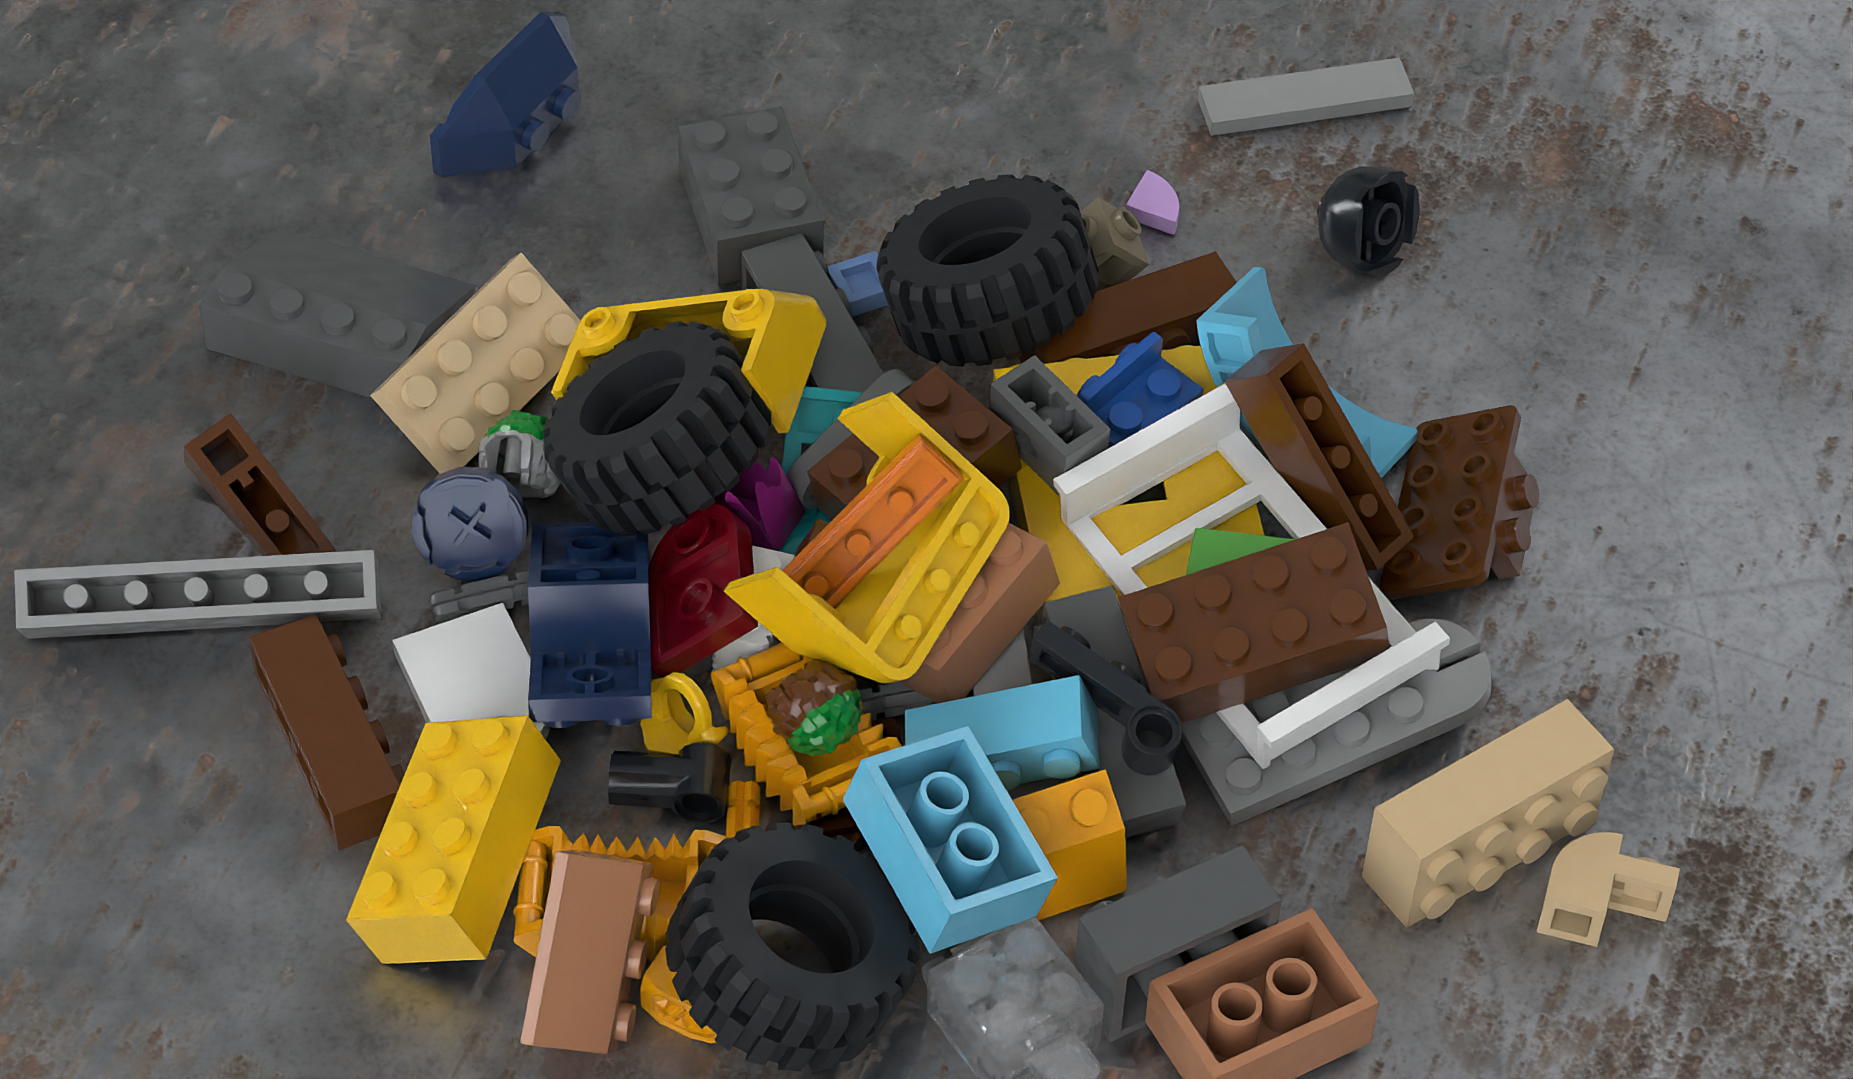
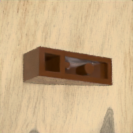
M231 413L184 446L185 464L218 507L262 556L336 552L332 543Z

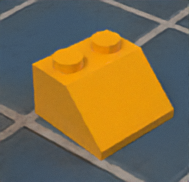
M1106 769L1012 799L1058 877L1037 916L1030 919L1031 922L1127 891L1125 827Z

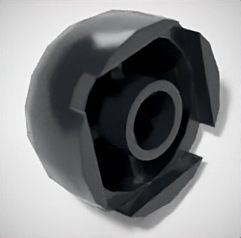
M1359 166L1346 171L1335 179L1321 198L1317 209L1320 240L1325 251L1335 261L1354 272L1373 277L1386 276L1400 265L1403 259L1394 256L1400 251L1403 242L1413 243L1420 215L1419 193L1415 185L1406 183L1404 178L1408 176L1406 173L1387 167Z

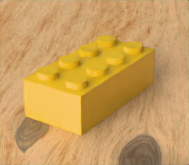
M528 715L425 723L346 918V921L382 964L487 959L561 762Z

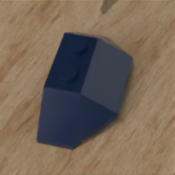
M559 11L554 13L540 12L474 76L452 105L446 122L444 124L439 123L430 134L434 174L440 177L516 168L532 152L540 150L548 136L564 120H569L575 115L580 106L581 94L579 92L578 67L567 15Z

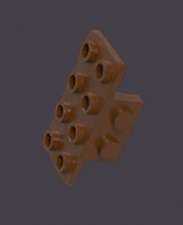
M1508 405L1434 419L1417 426V440L1411 446L1398 502V509L1412 531L1414 538L1384 564L1379 588L1387 599L1393 600L1480 585L1487 580L1490 567L1499 579L1520 576L1525 551L1530 548L1531 544L1529 529L1533 509L1539 503V489L1533 475L1527 474L1514 454L1521 423V415L1515 406Z

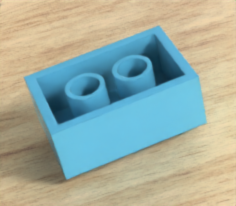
M969 726L861 760L843 801L930 954L1037 916L1058 877Z

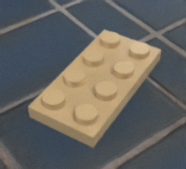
M521 252L511 258L370 396L439 473L464 467L478 453L480 441L488 433V428L496 426L497 421L508 416L513 410L520 411L560 371L581 320Z

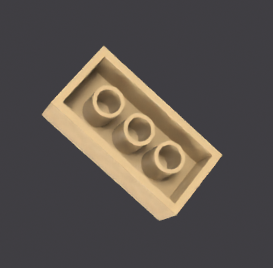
M1569 699L1564 700L1374 808L1362 878L1406 928L1425 917L1428 919L1438 918L1450 909L1456 899L1474 889L1476 891L1488 889L1500 879L1503 872L1522 861L1525 864H1529L1538 860L1547 852L1551 844L1569 834L1571 836H1579L1586 832L1599 817L1598 810L1602 794L1609 779L1608 772L1614 753L1613 746Z

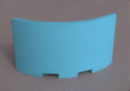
M1253 267L1196 320L1204 359L1216 387L1225 384L1224 381L1261 350L1293 345L1274 308L1267 284L1266 271L1261 267ZM1329 386L1382 478L1416 442L1417 429L1380 418L1350 402ZM1241 412L1240 423L1248 431V433L1259 443L1254 432L1252 431L1247 420L1245 419L1243 413Z

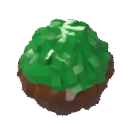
M820 659L808 661L804 664V670L800 668L794 673L791 672L781 681L777 688H772L765 694L768 705L767 711L772 718L771 723L774 726L773 732L784 737L790 748H793L796 752L811 756H822L832 753L839 744L850 741L851 737L859 732L858 724L861 721L860 717L862 714L860 711L862 694L858 690L856 679L850 672H843L832 664L828 665L825 661Z

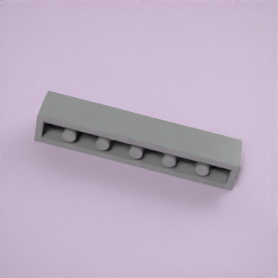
M374 550L14 570L16 629L27 639L288 624L313 614L317 615L320 622L382 619L379 560Z

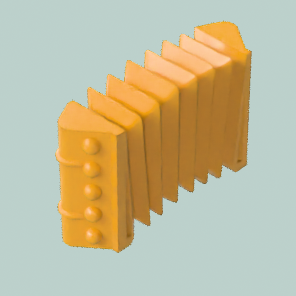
M779 643L749 657H739L737 662L711 672V679L721 707V713L726 720L730 719V733H736L737 749H744L745 766H755L756 782L766 781L767 798L780 795L781 812L793 809V826L797 829L829 814L835 815L838 813V810L846 807L843 798L862 759L902 747L897 737L883 738V724L871 727V713L863 714V702L860 701V711L862 714L860 717L861 721L858 724L859 732L852 736L850 741L839 744L832 753L822 756L802 754L790 748L784 737L773 732L774 726L771 723L772 718L767 711L768 705L765 694L772 688H777L781 681L791 672L794 673L800 668L804 670V664L812 659L797 654L783 643Z
M546 826L535 829L520 868L517 905L513 910L516 917L513 941L536 958L556 851L584 850L654 864L651 878L659 879L660 881L659 896L653 916L644 915L640 941L648 943L647 957L652 963L662 947L669 943L666 932L670 918L702 862L707 859L716 845L729 837L707 830H694L682 848L673 833L664 849L655 836L647 852H645L638 836L627 851L618 837L606 849L599 834L590 847L584 832L572 844L560 826Z

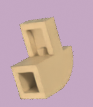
M1599 832L1579 837L1567 844L1557 855L1553 863L1537 932L1597 947L1607 908L1666 922L1675 894L1680 868L1663 865L1650 858H1634L1619 854L1623 834Z

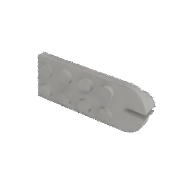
M1422 619L1409 623L1418 632L1436 621L1450 637L1449 645L1441 649L1439 670H1423L1272 759L1270 766L1265 769L1259 766L1216 712L1181 723V739L1232 827L1474 719L1486 706L1492 687L1490 660L1486 651L1480 653V642L1463 626L1448 620ZM1358 666L1243 704L1261 724Z

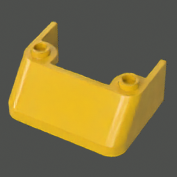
M746 289L742 291L597 307L587 312L581 319L551 391L556 400L564 397L568 392L567 386L576 376L581 377L589 369L588 365L600 355L602 358L615 350V345L625 339L631 341L639 337L642 331L653 327L663 329L667 323L680 321L689 324L691 321L699 322L719 329L729 337L740 355L745 357L741 372L770 409L772 414L771 422L778 434L789 433L826 328V318L813 297L768 289Z
M889 392L844 409L837 418L879 456V459L868 475L867 485L918 434L961 472L964 480L835 609L821 597L808 594L778 567L731 581L724 590L729 597L793 652L811 659H820L828 665L832 664L837 668L880 683H893L904 680L917 672L1006 530L1009 522V506L999 488L893 392Z

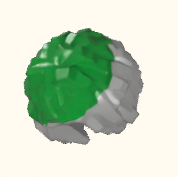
M513 410L508 416L497 421L496 426L489 427L488 433L480 441L477 450L479 452V467L503 476L520 492L522 498H547L555 494L561 482L549 467L543 451L544 428L548 417L534 416L531 413Z

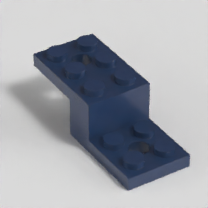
M592 522L532 524L528 578L531 643L528 693L529 718L532 722H543L544 725L553 728L570 727L579 721L604 720L605 723L610 725L625 726L634 724L639 719L652 718L648 534L637 531L635 535H621L602 530L594 526Z

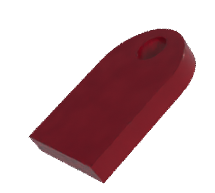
M712 504L704 511L698 509L688 515V520L675 526L672 525L652 555L649 564L651 670L662 678L673 672L681 673L758 627V621L724 592L729 582L754 574L750 529L741 518L725 506Z

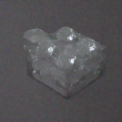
M1036 917L1014 924L928 970L927 1012L977 1079H1099L1101 1072L1100 1062L1091 1052V1049L1100 1045L1104 1003Z

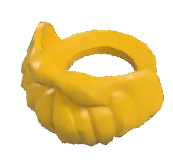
M673 672L666 677L657 678L651 682L652 718L642 719L640 723L644 745L649 753L679 754V751L684 746L692 743L704 742L719 746L721 741L730 732L727 726H712L710 706L703 691L694 680L685 674ZM680 693L688 700L693 710L694 718L685 708Z

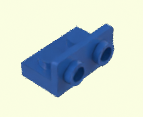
M1155 332L1149 334L1139 344L1131 343L1125 347L1112 367L1100 377L1098 375L1090 377L1077 393V397L1110 428L1108 448L1203 396L1204 389L1161 357L1163 338Z

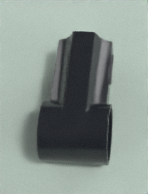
M704 742L686 745L679 751V754L614 750L613 754H611L609 766V804L672 808L676 815L689 822L711 823L717 821L724 816L726 810L732 761L730 754L715 744Z

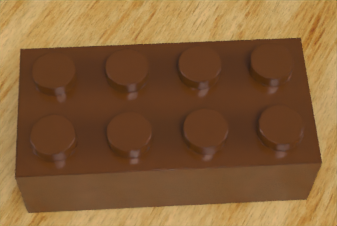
M1348 522L1118 597L1149 694L1171 708L1178 715L1181 723L1362 665L1390 648L1387 626Z

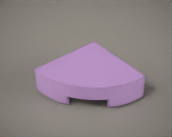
M1147 170L1128 200L1126 209L1136 217L1139 223L1172 235L1175 234L1180 208L1178 196L1165 179Z

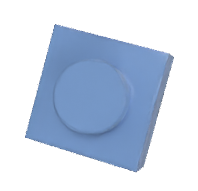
M876 251L827 266L829 280L835 289L842 288L848 298L851 317L888 305L876 270L878 257Z

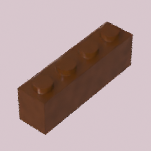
M1215 251L1096 291L1082 317H1075L1073 327L1063 335L1060 333L1055 334L1050 338L1049 344L1037 350L1035 347L1021 352L1022 356L1018 358L1023 363L1035 355L1043 364L1063 362L1071 358L1090 359L1116 356L1129 344H1139L1152 332L1157 333L1163 338L1162 350L1175 349L1184 345L1201 346L1196 320L1228 292L1237 281Z
M1304 343L1261 350L1224 381L1274 469L1327 529L1349 523L1366 571L1381 568L1414 538L1412 531Z
M313 614L248 637L257 679L338 850L379 836L405 772L400 764L390 766L385 756L390 753L385 732L378 719L369 722L364 713V710L368 709L365 692L358 677L355 675L347 678L342 668L347 666V661L337 634L334 632L326 635L317 615Z

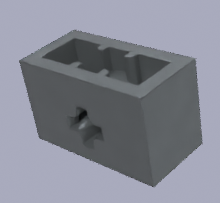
M1035 355L990 384L989 410L1013 429L1019 457L1059 496L1060 493L1053 484L1054 478L1108 449L1110 428Z

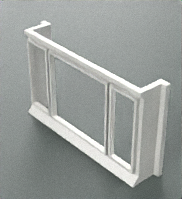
M1226 384L1221 385L1053 479L1054 487L1060 493L1061 520L1122 596L1147 588L1134 571L1191 541L1195 528L1212 529L1259 501L1263 502L1293 539L1327 529L1240 429V408ZM1217 450L1247 484L1122 556L1091 520V518L1127 502ZM1369 578L1387 626L1389 649L1261 724L1243 703L1216 713L1259 766L1265 769L1270 766L1272 759L1423 670H1439L1441 649L1449 645L1450 637L1436 621L1416 632Z

